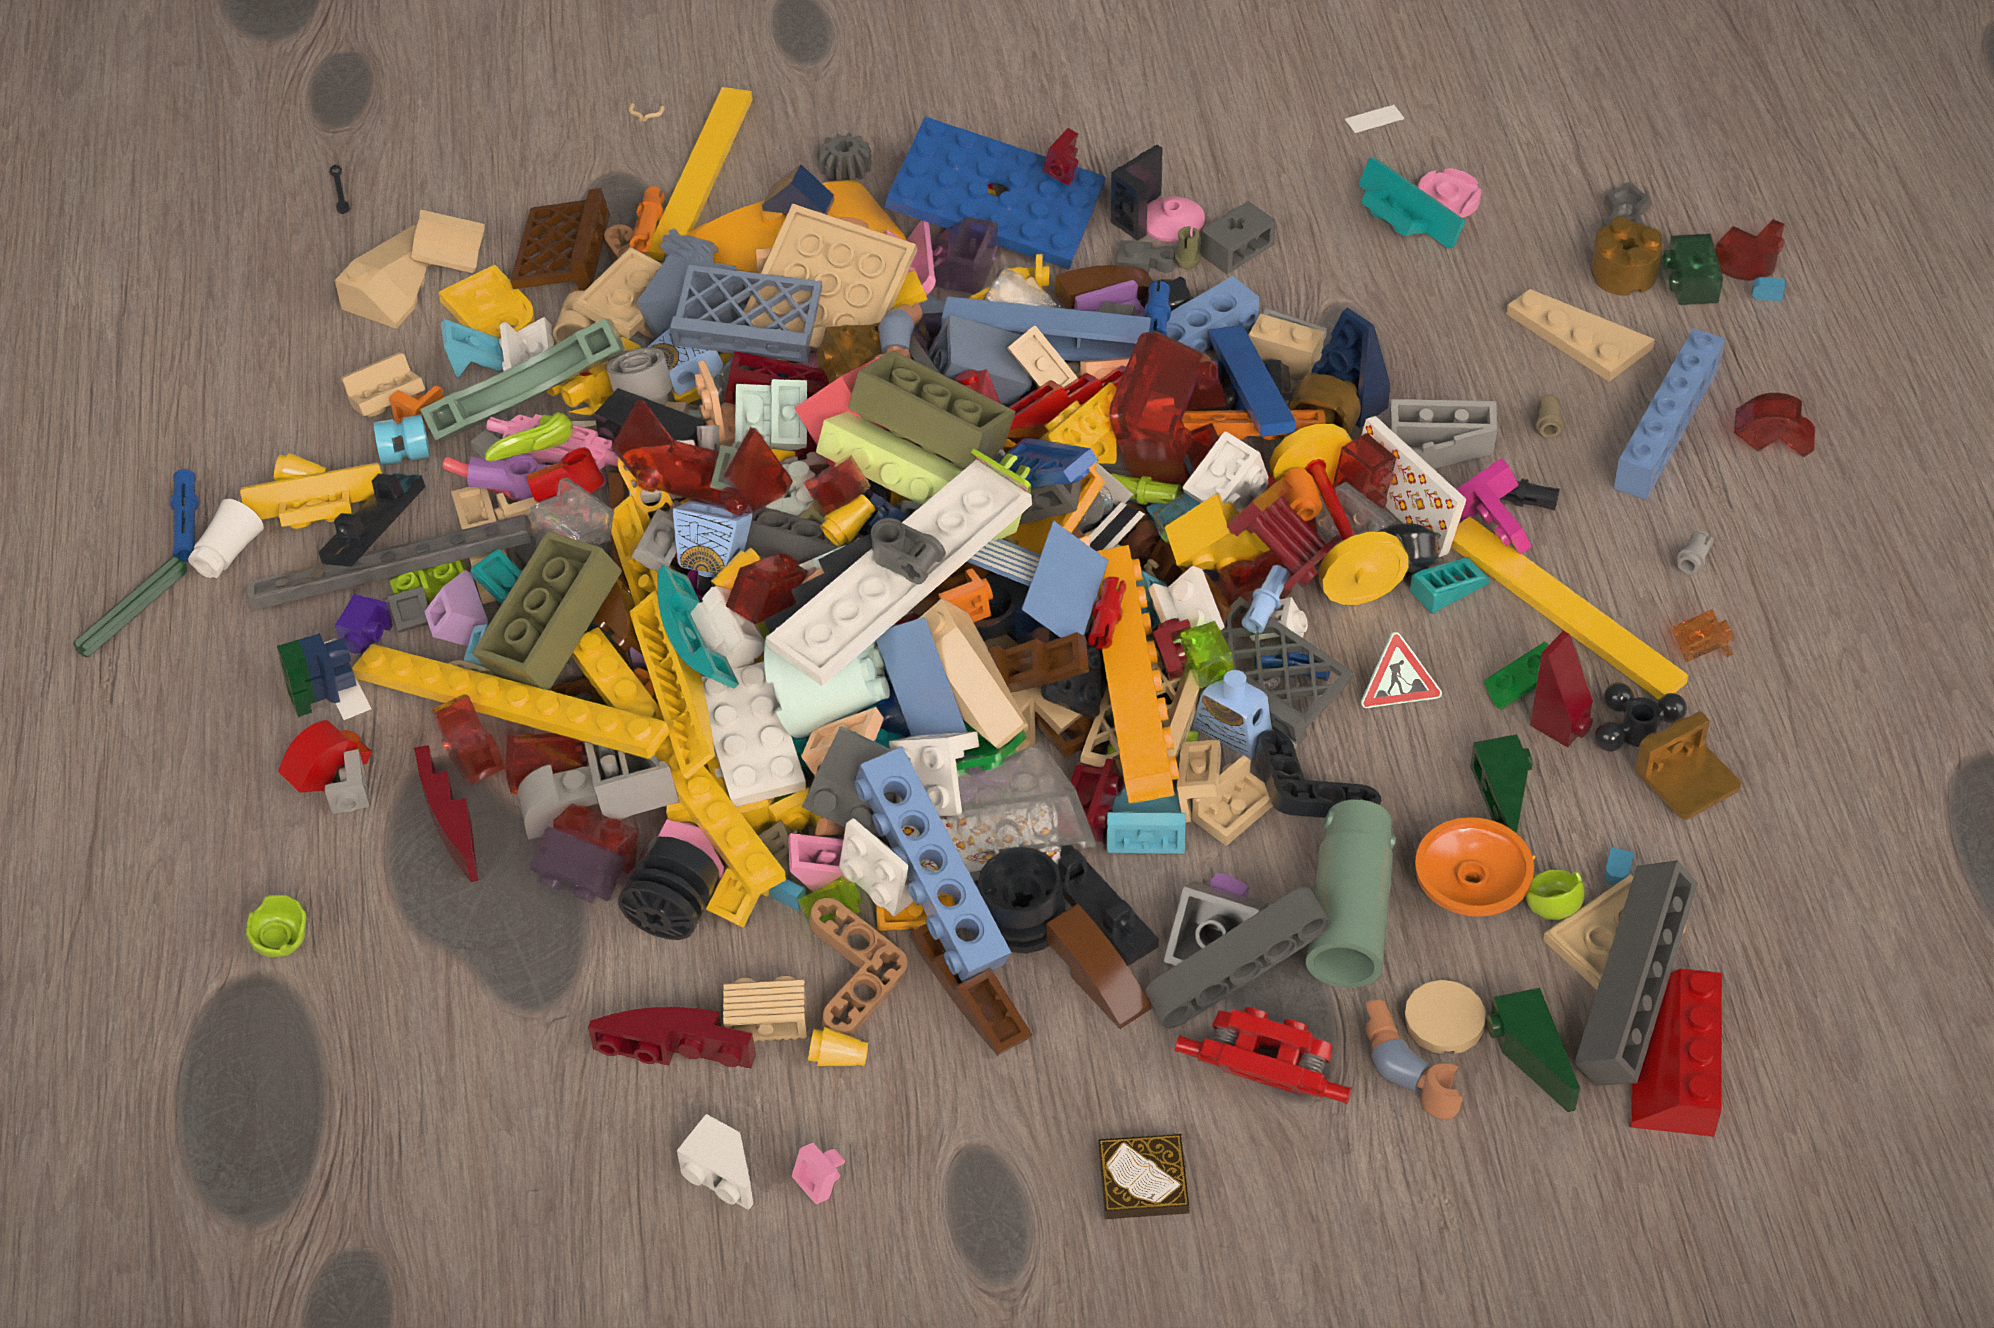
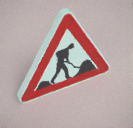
M1393 632L1387 641L1361 699V705L1364 708L1437 699L1441 697L1442 691L1398 632Z

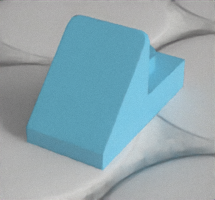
M446 319L442 321L441 328L444 348L457 378L461 376L470 362L501 372L504 357L499 343L500 338Z

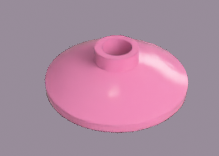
M1167 196L1155 199L1147 204V234L1155 239L1165 242H1179L1178 231L1181 228L1191 226L1190 237H1192L1194 227L1200 233L1205 225L1203 209L1190 199L1179 196Z

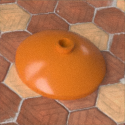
M1465 817L1444 822L1426 834L1417 849L1415 873L1423 891L1439 906L1457 914L1482 917L1505 912L1517 905L1526 896L1533 881L1534 861L1527 844L1510 828L1489 819Z

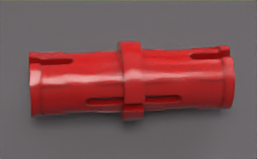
M1111 576L1104 579L1100 599L1092 610L1094 621L1088 636V642L1093 646L1096 637H1099L1096 645L1098 649L1111 647L1116 624L1121 621L1123 615L1121 604L1127 584L1124 580H1121L1119 588L1116 589L1118 577Z

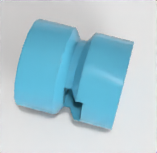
M422 414L403 417L401 423L398 424L393 419L374 422L375 438L382 466L401 463L403 457H408L411 461L430 458L427 432ZM402 435L404 445H395L394 438Z

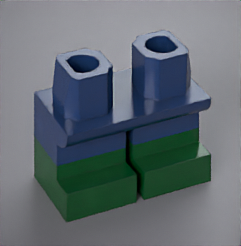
M319 633L277 646L287 692L298 717L312 713L310 704L327 699L331 703H339L338 691L357 686L353 670L349 664L351 662L350 652L344 638L324 644Z

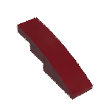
M429 745L414 747L422 789L435 828L450 856L470 882L479 881L472 821L466 798L454 800L447 771L435 773Z

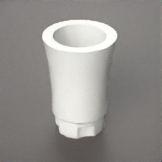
M233 499L222 500L213 520L195 544L194 550L188 558L189 563L201 575L207 578H218L245 546L263 531L264 526L261 519L253 510L239 501Z

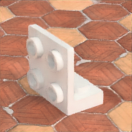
M1224 431L1182 488L1184 493L1200 503L1217 493L1221 496L1223 503L1230 501L1234 504L1236 511L1244 510L1254 498L1256 499L1266 490L1268 475L1261 454Z
M977 731L916 735L889 741L890 749L895 750L903 746L907 756L911 758L910 762L938 815L955 816L961 814L962 809L955 759L965 757L964 750L979 747ZM896 793V802L900 803L902 798Z
M854 818L848 821L845 828L839 869L842 870V873L850 882L858 884L865 890L876 905L884 907L893 916H896L914 902L908 890V883H910L907 878L908 865Z

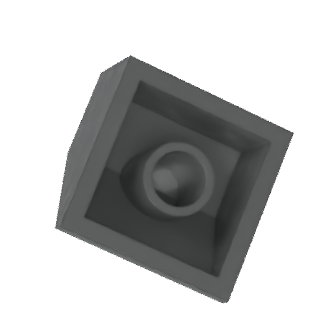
M840 726L815 776L802 808L845 828L846 823L854 818L875 836L877 830L872 820L874 813L868 801L863 802L858 796L854 781L856 780L860 764L893 750ZM887 792L884 793V796L892 803L896 793Z
M1196 881L1183 886L1164 962L1176 966L1268 907V903Z

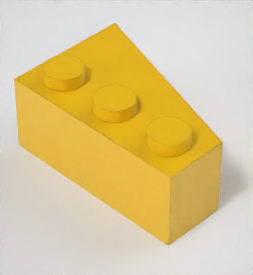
M1217 493L1165 526L1177 566H1194L1202 570H1216L1218 573L1233 572L1240 573L1242 576H1249L1260 571L1261 565L1271 560L1273 556L1267 545L1254 532L1250 534L1245 530L1236 537L1227 528V525L1243 509L1236 511L1233 503L1230 501L1223 503L1221 496Z

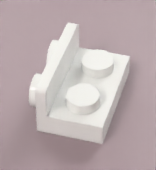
M1191 566L1169 587L1154 583L1148 588L1153 600V608L1158 614L1161 623L1173 618H1179L1180 621L1189 620L1192 634L1173 641L1174 644L1181 642L1183 650L1196 653L1224 628L1201 568Z

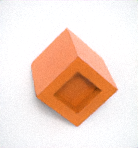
M435 385L425 395L418 394L416 398L397 390L389 397L394 421L401 423L403 417L422 414L420 409L444 398L442 388ZM424 418V423H425V427H426V430H427L429 427H428L427 422H426V420H425V418Z

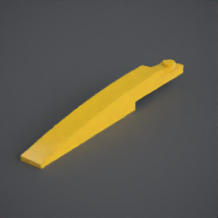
M630 495L612 510L606 518L635 607L629 611L664 721H666L670 730L669 736L682 776L688 779L715 756L701 674L692 669L679 656L667 636L658 604V572L645 567L641 562L631 557L649 523L646 514L636 503L633 496Z

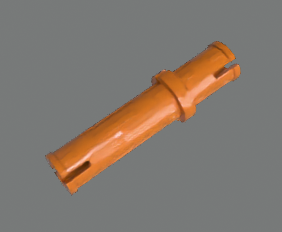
M656 186L648 187L645 190L643 202H640L637 208L638 219L630 240V247L633 248L635 246V250L640 253H646L650 250L657 220L659 221L663 214L662 203L665 195L664 192L660 193L661 189Z

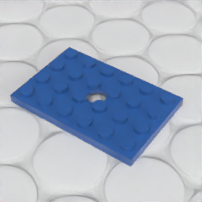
M925 116L889 191L884 208L1036 258V254H1043V261L1070 269L1104 187L1106 176L1077 167L1073 182L1067 186L1042 171L1046 156ZM999 183L1004 185L1008 191L1001 193L1000 197L993 196L988 193L987 184Z

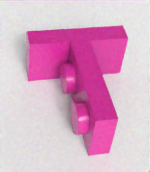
M1501 458L1456 489L1466 498L1459 523L1469 516L1473 518L1479 513L1486 524L1494 522L1497 526L1494 532L1503 545L1507 547L1512 544L1521 555L1532 546L1523 528L1499 500L1519 486L1510 467Z

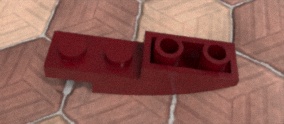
M685 1007L634 1009L591 1020L588 1026L593 1050H597L607 1056L620 1055L635 1058L645 1064L658 1063L669 1066L674 1053H679L689 1059L702 1058L717 1061L727 1067L740 1066L751 1069L756 1057L753 1033L722 1027L719 1012Z

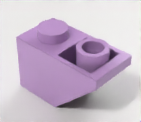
M465 570L447 583L424 611L433 637L465 646L469 644L473 627L488 623L471 572Z

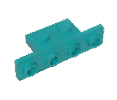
M1369 158L1360 178L1359 186L1365 190L1361 203L1371 210L1370 213L1374 217L1386 220L1392 224L1394 231L1403 236L1409 237L1412 234L1427 233L1445 247L1454 248L1465 225V219L1377 158Z

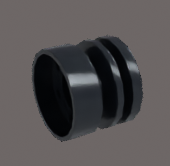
M674 837L650 839L644 846L634 866L635 871L629 876L626 886L618 897L619 908L631 923L650 935L668 940L688 938L694 932L698 919L704 912V905L710 899L720 879L719 869L711 857L687 841Z
M1016 847L1001 851L990 858L981 869L978 880L979 892L1011 952L1028 954L1043 950L1050 946L1047 943L1046 923L1066 911L1058 866L1048 854L1035 848Z

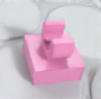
M814 1143L800 1148L791 1177L811 1200L818 1204L829 1199L834 1182L840 1178L836 1167L844 1164L845 1160L836 1149L828 1150L823 1154Z

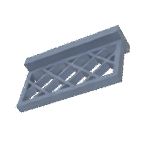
M688 264L676 316L672 317L670 326L674 346L727 353L739 351L767 358L808 363L811 353L810 342L823 288L822 281ZM695 276L709 278L713 285L700 293L692 286ZM734 281L742 282L747 289L734 297H731L724 288ZM766 286L776 287L780 293L766 302L758 293L759 290ZM800 290L812 291L811 299L800 306L791 297ZM719 291L727 301L711 309L704 299ZM753 295L760 306L745 314L738 306V303ZM786 299L794 310L778 318L771 308ZM698 303L706 312V314L698 319L685 318L686 310ZM733 308L740 317L732 323H722L717 316ZM764 312L773 320V323L765 328L755 327L751 320ZM799 316L805 323L804 333L789 331L785 324Z

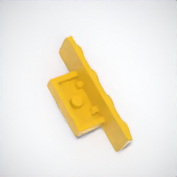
M1110 382L1084 404L1080 405L1076 400L1060 412L1058 416L1045 425L1048 432L1039 440L1090 448L1130 413L1132 408L1128 404L1124 393Z
M371 463L245 486L240 489L242 503L253 510L261 520L279 517L281 527L290 526L293 529L307 527L312 521L325 519L327 522H334L340 513L352 514V503L368 500L374 494L372 480L379 473L382 474L379 463Z

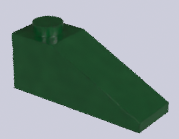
M1517 734L1473 742L1470 767L1492 821L1503 824L1517 833L1527 775L1533 766L1531 753L1528 748H1523Z
M1535 988L1493 997L1491 1014L1486 1015L1487 1029L1491 1038H1497L1502 1053L1567 1112L1575 1111L1580 1086L1541 989Z

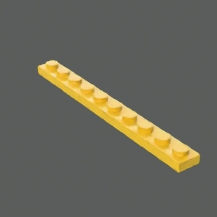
M597 627L584 633L571 657L609 707L664 721L658 704L600 628ZM668 734L654 755L660 762L664 761L670 767L680 803L749 895L753 898L786 881L784 869L707 768L703 765L688 779L682 776Z
M371 644L352 667L354 676L358 680L647 759L652 758L670 733L666 721L376 644Z

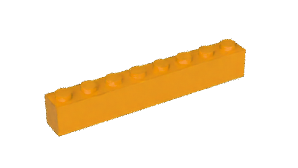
M1129 545L1099 550L1096 552L1108 560L1098 591L1099 599L1105 578L1111 576L1118 577L1116 589L1119 588L1121 580H1124L1127 584L1121 604L1123 610L1121 621L1116 624L1111 647L1102 649L1128 802L1130 804L1175 796L1172 780L1180 778L1176 756L1168 757L1167 750L1174 749L1170 726L1162 728L1161 721L1169 719L1165 697L1157 698L1156 692L1163 691L1160 670H1152L1151 664L1158 663L1154 640L1146 641V636L1153 635L1149 613H1141V608H1146L1148 605L1144 585L1136 586V581L1143 580L1139 558L1131 559Z

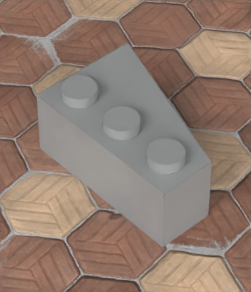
M1391 399L1388 428L1427 464L1436 469L1493 454L1498 430L1496 401Z
M584 741L594 789L605 823L617 819H626L631 815L679 802L670 767L664 761L660 762L655 755L651 759Z

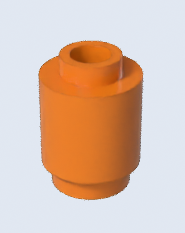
M1301 468L1287 471L1282 477L1293 487L1285 494L1289 499L1287 503L1304 521H1309L1317 516L1322 509V501L1314 478Z

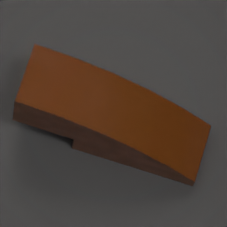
M1121 265L1091 266L1055 275L1056 296L1066 309L1073 310L1076 296L1130 280H1134L1138 285L1137 300H1143L1147 295L1150 284L1154 281L1144 269Z
M1079 904L1046 923L1047 943L1071 967L1072 979L1119 1029L1151 1010L1150 1001L1122 957Z

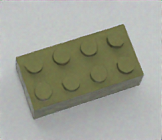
M894 350L858 371L848 409L858 413L862 419L868 422H876L888 428L893 435L907 438L921 445L923 450L939 454L961 469H966L976 460L970 454L973 448L989 458L1001 451L1005 446L1015 415L1014 410Z
M547 531L472 654L495 676L550 690L620 576L621 568L601 547Z

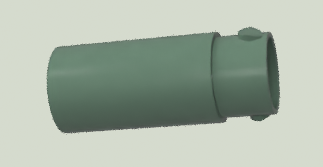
M1347 800L1337 803L1330 808L1327 816L1321 823V827L1325 829L1324 841L1319 847L1314 894L1329 917L1331 924L1323 935L1308 944L1306 966L1315 978L1336 987L1355 988L1366 986L1376 981L1383 969L1393 866L1392 849L1396 837L1392 833L1393 820L1390 813L1382 806L1366 800Z

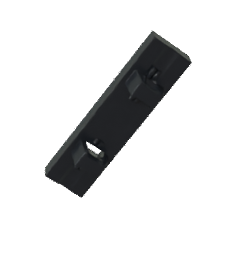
M379 473L372 480L374 494L355 514L340 513L334 520L336 534L318 552L322 564L352 567L426 487L422 475L407 476L393 473L392 475Z
M1065 837L1057 841L1060 853L1057 866L1061 876L1063 898L1072 907L1077 904L1080 905L1108 938L1127 966L1159 947V938L1134 913L1132 907L1124 899L1120 898L1086 861V858ZM1081 874L1079 877H1077V878H1075V879H1073L1072 881L1069 882V880H1071L1072 878H1074V877H1076L1077 875Z

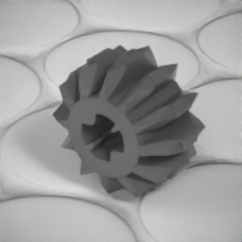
M850 132L846 136H841L837 133L835 138L827 137L825 143L819 145V169H821V174L827 176L828 181L836 179L838 181L854 180L855 178L864 179L865 173L870 171V166L872 165L871 149L869 143L863 141L862 136L852 137Z

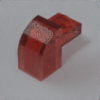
M1772 219L1757 236L1732 226L1716 243L1712 269L1729 277L1744 281H1753L1759 277L1770 276L1775 272L1778 255L1785 243V239L1782 238L1784 223Z
M1765 393L1750 399L1736 408L1734 433L1755 450L1760 451L1780 439L1802 457L1814 451L1815 426L1810 419L1801 416L1802 401L1799 398L1785 393Z
M852 455L844 457L834 465L803 482L813 499L816 498L826 515L850 503L871 487Z
M463 694L431 709L443 736L441 741L451 761L466 781L473 785L506 768L493 736L483 730L468 695Z

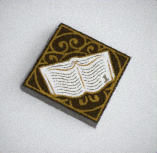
M1181 1134L1098 1139L1105 1219L1189 1214V1198Z

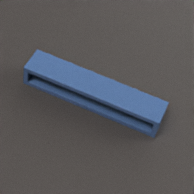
M947 297L941 319V328L950 314L1020 335L1024 334L1026 329L1035 325L1063 360L1079 362L1135 356L1147 357L1151 323L1150 317Z

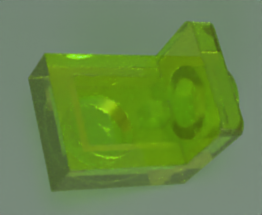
M843 876L797 900L808 924L811 909L814 903L820 899L833 898L855 914L860 912L858 904L862 902L854 883H846ZM831 913L827 916L821 915L820 921L826 923L828 920L833 921L835 916Z

